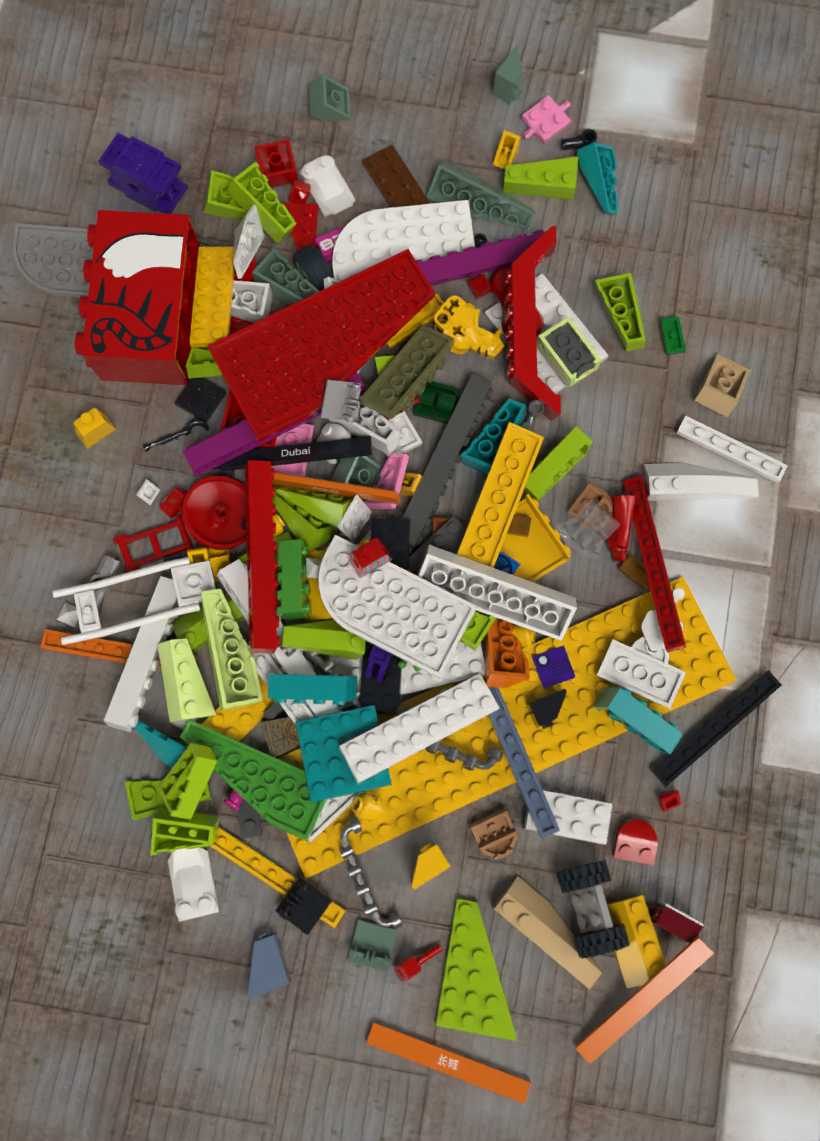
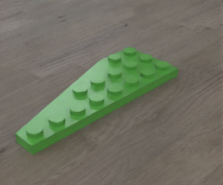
M189 720L180 736L181 740L188 746L190 743L210 747L217 759L213 770L270 825L308 841L327 800L311 803L305 771Z

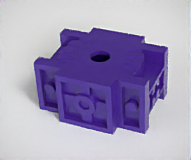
M117 133L98 161L101 166L110 170L111 176L107 180L110 186L124 192L126 197L155 212L159 210L164 214H171L188 189L187 184L177 178V174L181 170L179 163L165 157L162 151L133 136L128 138Z

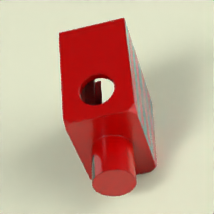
M374 538L351 553L350 563L361 579L393 560L383 542L378 538Z

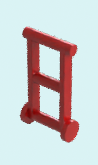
M182 516L176 517L174 522L131 537L119 535L113 539V543L119 545L126 565L124 573L138 570L141 566L194 549L184 526ZM178 527L184 545L162 553L156 534ZM149 537L155 555L133 563L127 544Z

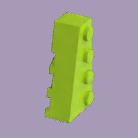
M627 273L595 280L594 290L625 351L644 349L646 338L632 274Z
M576 426L560 441L556 448H553L547 454L543 461L541 460L535 465V470L529 475L523 492L526 495L529 494L531 498L534 497L537 502L541 500L588 454L593 441Z

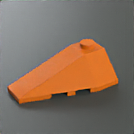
M499 618L494 620L485 635V683L488 687L507 688L529 679V663L527 656L522 652L520 641L512 634L514 630L512 623Z

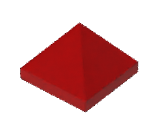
M678 790L664 791L659 797L663 812L681 805Z

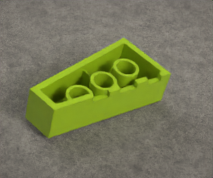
M578 156L508 165L505 169L503 192L507 194L573 200L576 190Z
M254 162L231 181L226 192L246 212H248L252 205H256L262 228L279 244L291 233L296 222L285 205L281 204L278 200L276 191L272 190L267 183L268 179L265 174H261L257 162Z

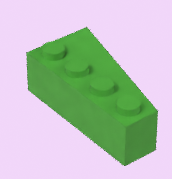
M302 539L279 541L278 565L279 568H282V571L278 573V582L282 588L277 594L281 607H277V614L285 621L309 619V613L312 612L311 602H308V594H311L310 583H307L306 557L309 556V548Z

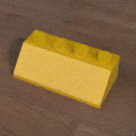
M429 843L420 849L421 854L418 855L412 880L414 890L451 867L437 844L432 846Z
M638 894L607 904L612 925L624 924L630 946L615 951L626 988L642 986L666 965L644 896Z

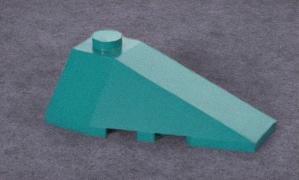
M594 142L578 149V164L604 212L617 215L618 194L614 188V185L617 184V178L614 177L617 162L614 147Z
M139 720L136 726L133 727L166 765L170 766L169 771H171L187 749V747Z

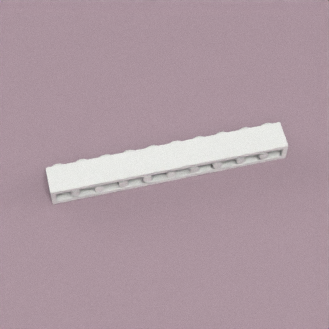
M238 559L219 570L217 578L249 625L247 565ZM279 616L280 622L279 628H277V635L280 636L281 644L284 626L281 623L282 620ZM277 647L273 654H269L283 674L316 675L313 671L312 663L303 656V650L296 649V652L288 657L285 655L286 649L282 651ZM306 700L305 705L315 718L344 712L337 705H333V701L325 700V704H313V700Z

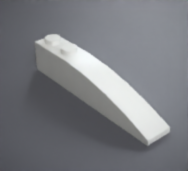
M683 463L643 464L644 484L649 501L759 497L756 478Z

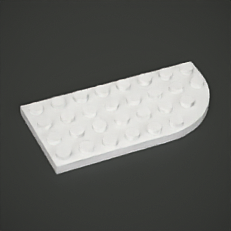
M462 200L376 209L357 216L345 226L335 243L332 256L334 279L339 281L347 279L407 249L410 250L415 260L427 261L432 256L440 255V257H443L452 251L459 253L468 247H475L469 201Z
M335 535L322 559L319 571L321 598L331 617L350 633L440 679L477 606L390 562L360 579L350 563L351 553L359 548V546Z

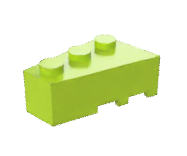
M208 347L191 348L186 364L188 378L222 376Z
M190 743L158 787L171 816L191 820L217 763V759L210 747Z
M160 808L153 817L151 856L157 855L160 852L169 851L170 853L184 848L188 850L212 846L218 836L219 816L194 813L191 820L173 817L168 809Z

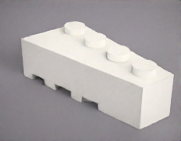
M234 280L231 316L252 323L268 317L273 299L270 284Z
M360 401L357 403L358 408H356V420H354V423L341 419H329L333 424L343 426L348 432L358 438L371 436L372 446L387 455H390L400 443L398 430L383 415L360 404Z

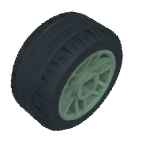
M307 245L294 253L293 262L295 268L317 290L322 291L325 289V278L330 277L334 279L326 260L315 246Z

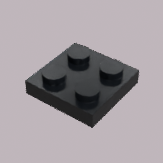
M202 377L191 378L175 401V405L196 418L203 419L207 423L227 393L222 388Z

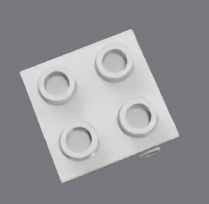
M357 494L337 526L340 531L339 535L345 539L347 537L353 544L356 538L360 536L363 526L369 520L372 513Z

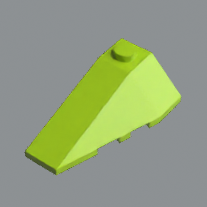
M274 486L275 496L272 498V504H275L277 511L297 540L302 539L308 545L309 550L323 547L339 530L333 527L332 524L324 523L278 494L277 489L281 486Z
M287 486L277 489L278 494L324 523L332 524L335 528H337L354 497Z

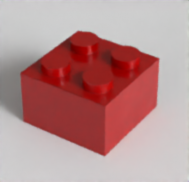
M289 139L254 147L259 170L262 175L265 174L268 179L267 183L271 188L291 184L294 179L298 180Z

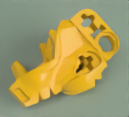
M458 296L449 297L435 314L434 330L454 338V345L450 348V352L461 355L470 350L475 354L480 351L479 356L484 357L487 355V359L495 360L505 347L500 340L502 330L499 328L493 334L482 327H478L480 309H475L471 303H466ZM456 301L458 302V306H456V305H452V306H451V303H450V302H453V303H455Z

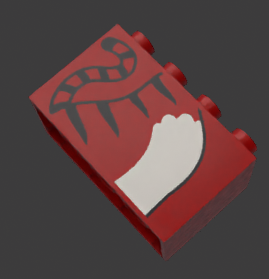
M98 210L96 224H89L87 229L88 245L94 248L92 260L86 259L83 265L84 280L90 284L88 295H81L79 300L80 317L85 319L84 332L78 331L76 333V353L82 355L86 366L92 368L101 381L187 385L189 378L186 364L192 348L189 342L199 247H201L190 216Z

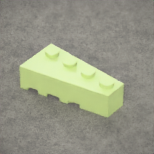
M168 640L158 644L170 723L216 715L188 640Z

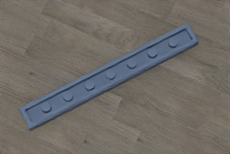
M488 687L499 706L497 711L488 715L540 839L559 832L558 824L499 688Z

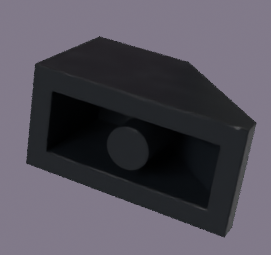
M566 689L528 704L527 708L536 728L542 726L543 729L554 725L553 721L559 715L567 693Z

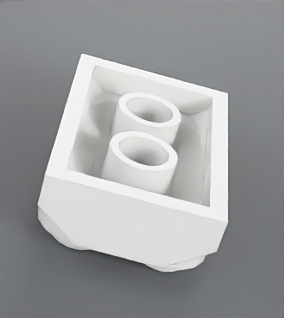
M321 156L305 164L299 171L302 181L311 185L310 194L316 204H318L324 217L330 214L335 215L353 206V203L356 202L331 156Z
M200 847L188 850L187 848L178 849L175 852H171L168 865L176 905L175 913L178 921L220 912L208 851Z

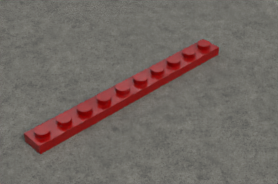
M641 475L624 480L626 494L636 497L632 518L665 650L668 653L687 648L643 477Z

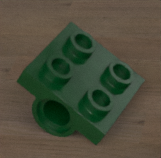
M433 381L431 383L427 382L424 392L417 396L419 403L416 404L413 415L448 424L453 414L459 389Z

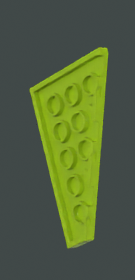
M457 898L436 1026L516 1041V1032L478 903Z

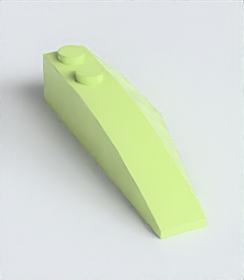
M222 590L202 591L201 598L220 712L262 702L263 698L255 660L248 650V645L240 633V628L232 616L231 609Z

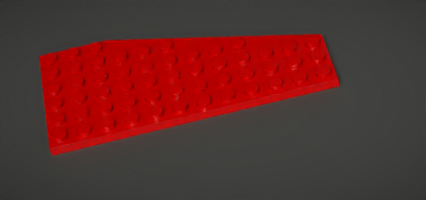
M407 249L234 332L207 347L255 437L260 442L310 417L323 405L327 380L348 381L435 297V292L410 250Z

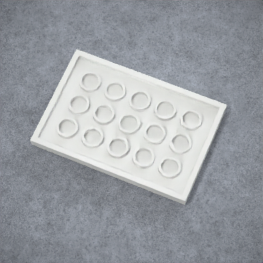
M543 273L536 277V307L544 319V327L540 334L570 317L601 358V362L606 360L609 355ZM499 302L484 312V316L496 331L499 328L502 330V306ZM502 330L501 337L506 342L505 333ZM537 347V376L556 394L565 388L566 384Z

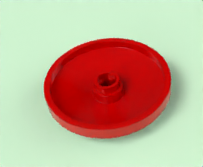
M210 476L195 483L187 492L181 511L182 520L189 535L199 544L214 550H230L244 544L247 541L246 530L241 528V525L246 517L245 485L226 476Z

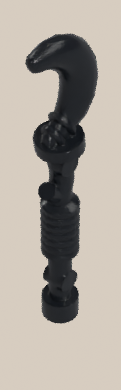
M192 419L187 423L186 427H183L182 431L161 437L158 441L150 444H144V450L147 452L150 448L160 444L164 445L173 441V439L178 440V436L184 434L188 436L195 426H201L206 431L209 430V426L203 419Z

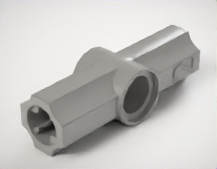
M104 555L96 574L91 577L89 583L115 576L121 562ZM111 585L94 590L97 609H99L105 594L110 591Z

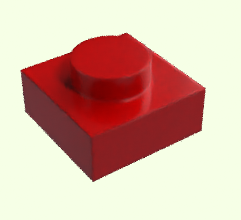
M485 274L468 281V286L476 299L492 292L491 285Z

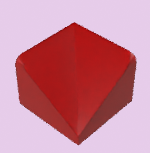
M294 179L288 201L306 204L311 185Z

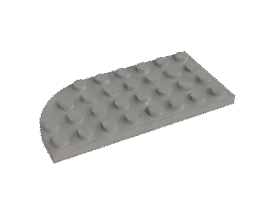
M16 223L13 238V255L16 265L24 278L38 290L54 296L80 298L81 295H88L90 283H86L84 280L83 265L86 259L92 260L94 247H89L87 229Z

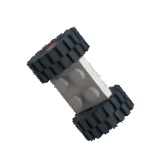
M606 860L556 872L561 893L570 892L577 922L582 933L574 936L579 958L603 955L630 946L625 925H612L603 889L599 885L611 881Z

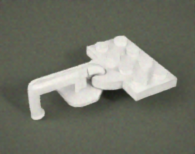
M676 588L672 591L676 604L679 599L684 597L685 593L681 588ZM651 610L646 614L641 625L644 637L636 640L631 647L612 639L596 676L618 686L625 687L629 691L670 709L686 672L668 664L669 652L667 653L665 650L656 610Z

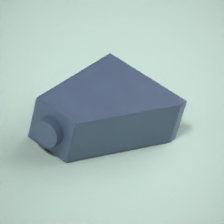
M270 932L258 935L259 940L254 942L248 988L249 998L283 987L291 982L276 934L271 935Z

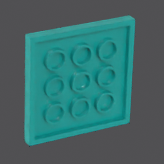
M375 705L295 722L311 803L392 785L388 768L358 784L339 749L340 745L379 726Z

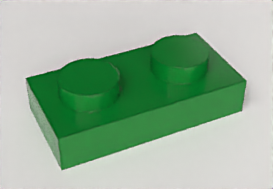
M679 316L662 318L660 326L666 355L685 353L686 348Z

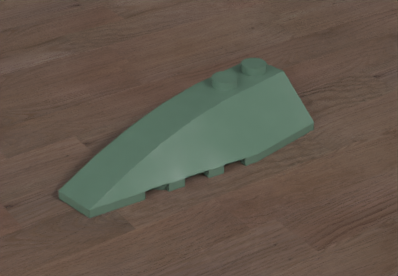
M447 161L439 164L426 196L436 203L468 200L472 217L489 219V221L502 222L524 229L529 228L536 213L509 194Z

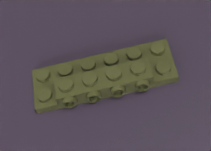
M422 325L360 398V404L390 419H393L400 410L404 411L406 407L411 408L414 404L415 396L417 394L421 395L424 392L425 384L427 382L431 383L434 380L435 372L438 369H443L445 365L444 356L454 345V338Z

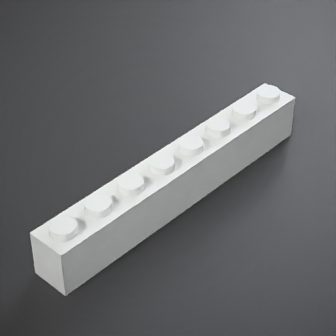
M160 576L145 616L179 607L173 579ZM178 616L140 627L104 718V722L108 726L131 732L132 727L136 726L139 709H142L145 704V693L152 685V675L159 667L158 644L165 642L167 636L171 635L173 630L172 623L174 618Z

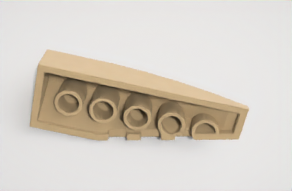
M517 876L494 905L493 909L590 989L602 972L591 957L579 958L574 934L550 902Z

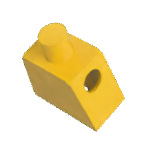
M97 408L83 413L80 418L73 422L76 435L87 449L116 430L106 414Z

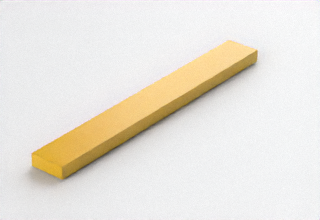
M219 827L218 836L210 847L286 896L298 878ZM332 901L320 919L335 928L346 910Z

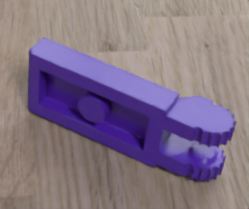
M373 645L365 677L371 678L374 666L377 664L381 666L377 674V681L382 682L393 654Z

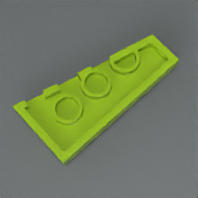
M125 781L133 821L154 816L160 808L167 809L158 788L162 781ZM207 783L199 803L212 799L209 783Z

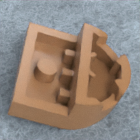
M590 482L568 513L583 523L581 526L584 528H602L612 516L613 503L605 491L593 482Z
M505 808L469 825L475 841L484 855L500 859L512 853L513 847L518 840V835Z

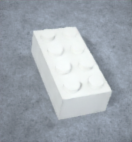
M543 790L560 829L559 832L552 835L606 845L612 810L611 803ZM527 808L524 829L537 832Z

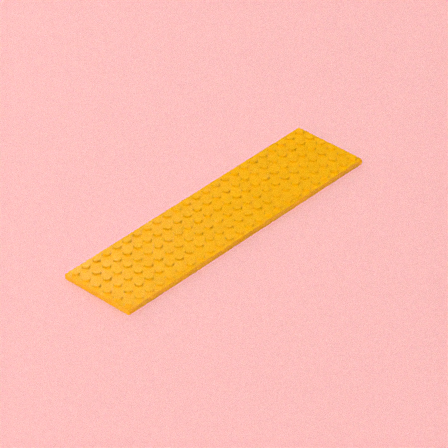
M684 577L670 582L672 591L676 588H681L685 593L684 597L677 601L676 608L679 619L683 624V635L687 648L669 652L668 664L686 672L672 706L669 709L634 692L631 694L635 699L639 698L646 702L647 708L651 711L655 710L662 715L737 681ZM651 591L567 628L562 641L547 637L532 644L530 647L522 649L529 663V679L507 688H499L535 773L628 731L625 729L624 722L614 721L608 717L609 712L602 709L599 711L593 707L606 687L621 688V686L596 675L612 639L631 647L636 640L644 637L641 629L642 622L649 611L655 610ZM564 646L576 678L543 688L532 656ZM462 682L433 688L400 703V707L410 710L435 697L443 688L449 690ZM566 689L567 693L559 715L553 721L554 725L543 729L542 726L536 728L527 708L528 704ZM377 713L378 724L381 725L395 718V713ZM488 715L440 740L442 744L455 747L459 752L475 756L482 762L488 761L486 753L490 747L503 752ZM301 748L277 758L305 771ZM425 749L389 768L391 786L365 791V793L380 797L383 813L372 822L358 818L363 831L357 834L351 831L348 835V840L355 856L516 783L504 752L501 762H496L493 767L486 770L474 768L473 771L466 770L462 767L464 762L456 759L455 763H451L444 759V753L438 751L434 755ZM352 804L312 842L287 833L305 879L348 860V858L343 860L339 848L343 847L340 840L342 829L350 823V818L355 817Z

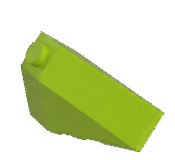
M211 170L203 213L242 219L247 212L226 192L234 177Z
M335 620L284 626L281 646L358 660L365 654L366 640L345 630Z

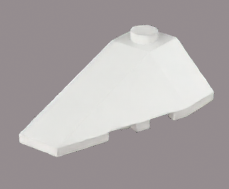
M256 205L251 206L234 231L233 263L238 278L243 277L265 237Z

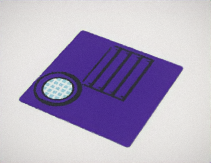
M564 646L532 656L543 688L576 678Z

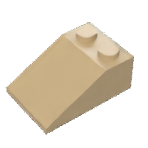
M717 353L697 393L695 401L716 411L718 414L728 417L740 399L750 370Z

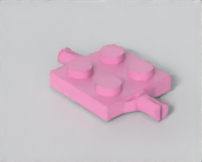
M549 95L522 115L521 119L528 126V130L521 134L522 138L527 140L530 136L534 135L545 144L570 125L571 120L564 113V110L571 106L570 102L565 100L561 105H558Z

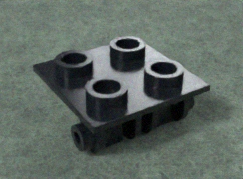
M299 876L275 911L284 920H288L306 935H309L332 900Z

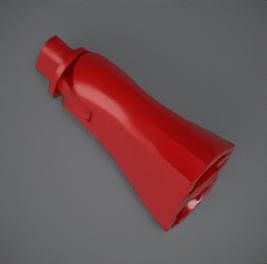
M618 495L610 497L613 503V512L607 523L608 548L610 553H613V561L615 562L626 561V553L629 552L627 548H629L631 520L636 497L633 495Z

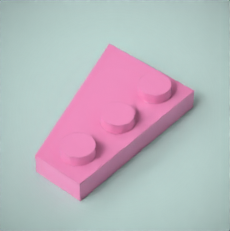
M405 453L390 454L380 472L381 478L377 486L373 485L372 488L397 491L399 494L409 456ZM365 500L364 502L369 509H396L397 505L372 500Z

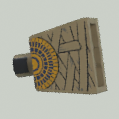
M290 717L260 723L272 757L277 759L300 746L297 728Z

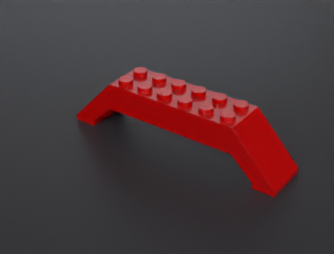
M551 226L512 263L510 269L507 270V275L504 277V286L507 287L505 305H508V311L505 313V323H508L505 338L506 342H509V347L506 349V360H509L506 376L510 378V384L529 402L534 400L541 401L544 405L542 413L550 420H555L561 414V394H555L537 376L535 268L546 256H551L557 245L556 226Z

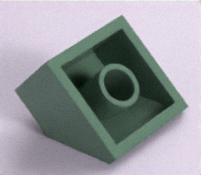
M515 47L496 71L493 90L494 96L510 105L514 99L517 100L522 91L520 87L523 82V69L518 49Z
M324 74L309 84L310 115L323 122L350 119L348 87Z
M368 456L342 458L331 481L366 487L377 486L383 467Z

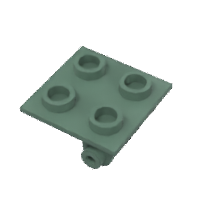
M358 920L348 961L388 972L398 930Z

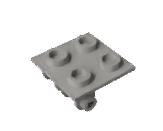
M327 380L320 418L341 419L354 423V420H356V408H358L357 403L360 401L358 400L359 394L362 390L360 388L361 383Z

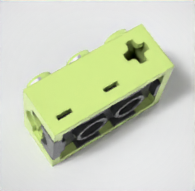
M567 317L538 336L537 347L568 388L599 368L602 361L570 317Z

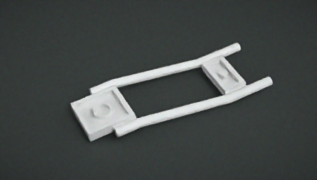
M185 557L92 583L52 590L54 598L74 594L81 630L80 634L61 637L62 645L104 637L174 616L200 611L199 602H202L201 592L215 590L216 587L210 561L190 564L189 558ZM171 568L179 607L101 629L94 590Z

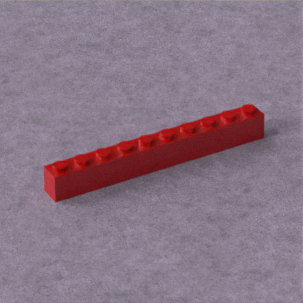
M248 460L245 466L250 653L273 654L277 647H280V636L277 635L280 621L279 616H276L279 600L275 595V590L278 589V578H275L278 563L277 559H274L277 542L274 541L273 536L276 533V523L273 522L276 507L275 504H272V498L275 496V487L272 486L274 468H271V461Z

